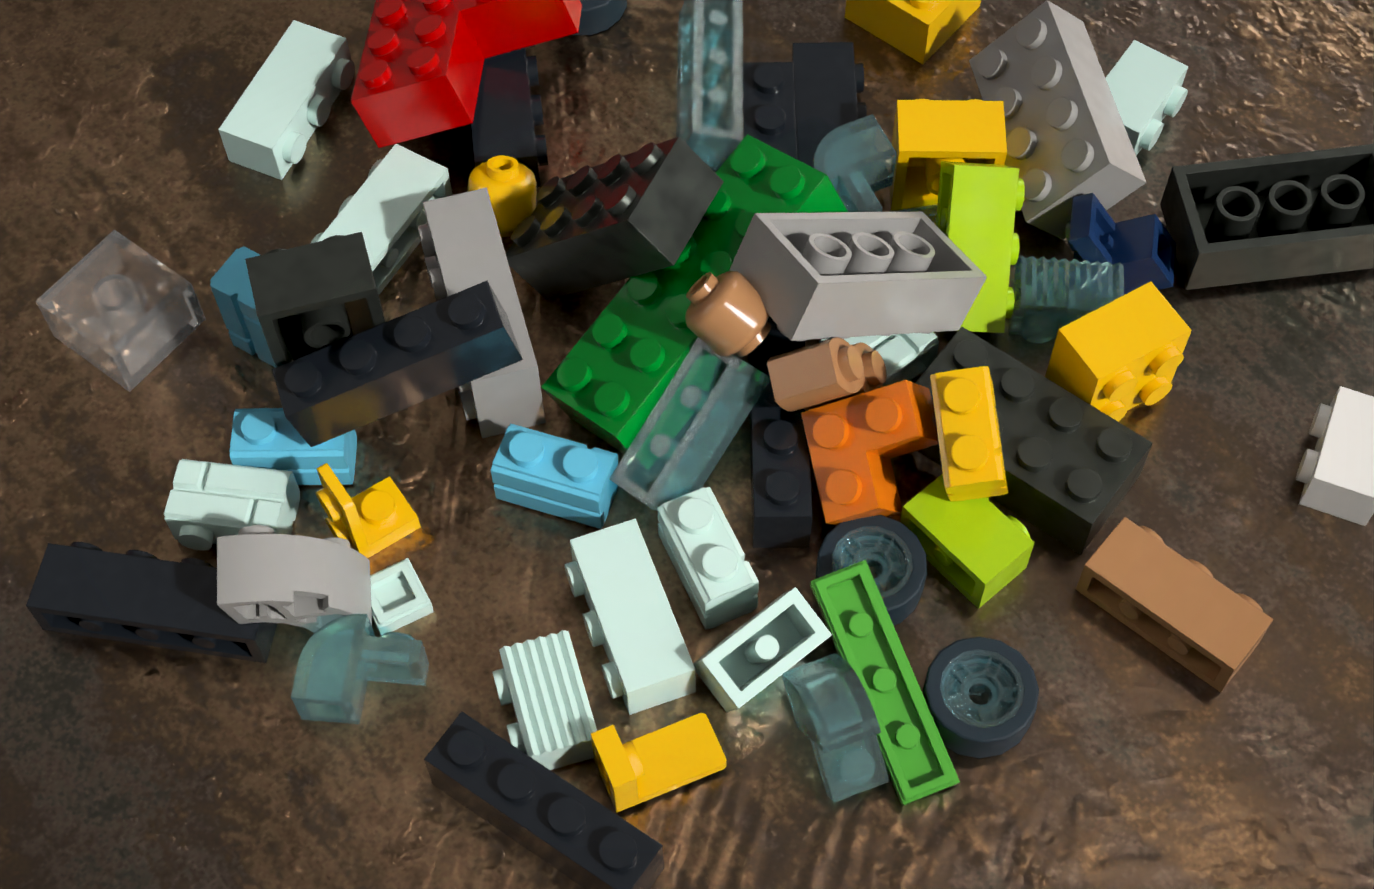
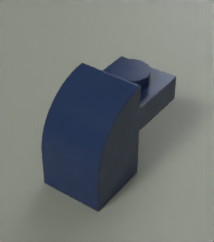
M1094 193L1073 197L1071 220L1066 223V238L1071 250L1074 251L1072 275L1075 279L1094 290L1127 294L1150 281L1158 290L1173 287L1176 242L1156 214L1115 223Z

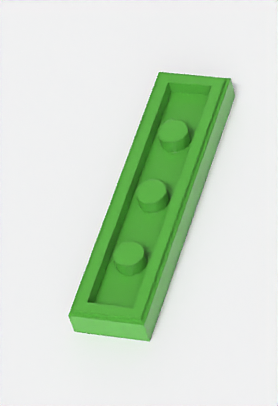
M866 560L812 580L810 587L827 628L832 634V640L901 805L905 806L960 783Z

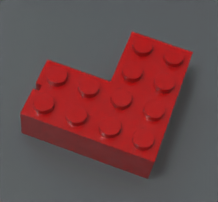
M376 0L351 103L378 148L472 124L485 58L578 33L582 4L580 0Z

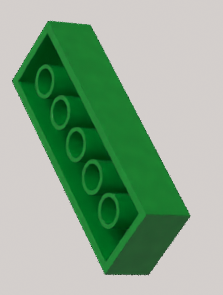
M748 134L717 170L716 174L724 182L675 265L630 277L541 386L569 418L642 467L645 466L734 355L718 356L714 354L686 325L685 314L691 303L686 294L693 284L708 272L717 277L722 273L730 271V267L755 213L848 212L827 174Z

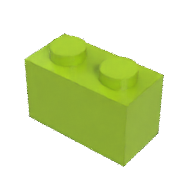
M943 474L902 507L900 522L918 537L926 553V560L978 609L1027 568L1035 542L1030 539V534L1026 527L1017 518L1011 515H1004L989 501V497L957 502L950 501L944 487Z

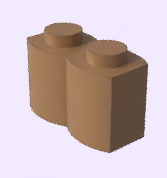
M839 337L771 357L767 361L775 402L784 410L791 412L800 409L808 411L881 388L887 379L885 363L878 351L861 342L850 345Z

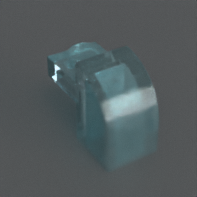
M871 114L841 125L829 132L816 149L813 168L827 174L848 212H882L883 207L874 192L893 185L897 152L874 115Z
M351 614L325 624L307 641L298 660L291 699L301 719L360 724L368 681L426 686L429 661L423 642L400 632H386L381 637H375L367 614Z
M834 653L783 673V682L797 728L811 740L827 796L833 802H837L890 782L876 735L881 733L875 712L860 679L850 664Z

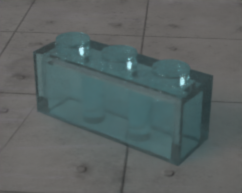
M698 338L609 480L655 511L663 503L701 489L769 383L770 376L735 354L720 356L714 353Z

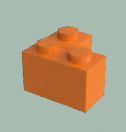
M903 380L801 413L826 523L838 525L841 522L875 515L891 517L901 514L902 506L891 458L939 444L935 410L930 389L911 381Z

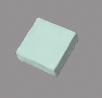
M409 558L370 575L372 619L381 637L434 612L432 603Z

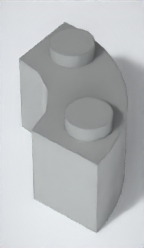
M247 526L241 528L238 531V535L217 537V605L238 624L260 622L286 623L304 627L315 634L371 626L370 560L360 552L350 548V542L344 538L331 537L320 539L300 535L275 534L274 530L267 526Z

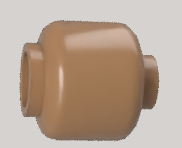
M727 271L717 277L708 272L698 279L686 294V297L691 301L685 314L686 325L718 356H730L734 353L738 357L747 355L765 339L771 329V324L767 321L769 315L766 313L760 295L752 284L738 271Z

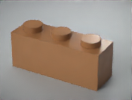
M1126 517L1122 519L1086 562L1076 586L1078 592L1220 693L1258 646L1274 620L1263 612L1255 600L1247 595L1233 592L1213 578L1211 572L1203 564L1184 558L1165 545L1162 538L1155 531L1145 526H1138Z

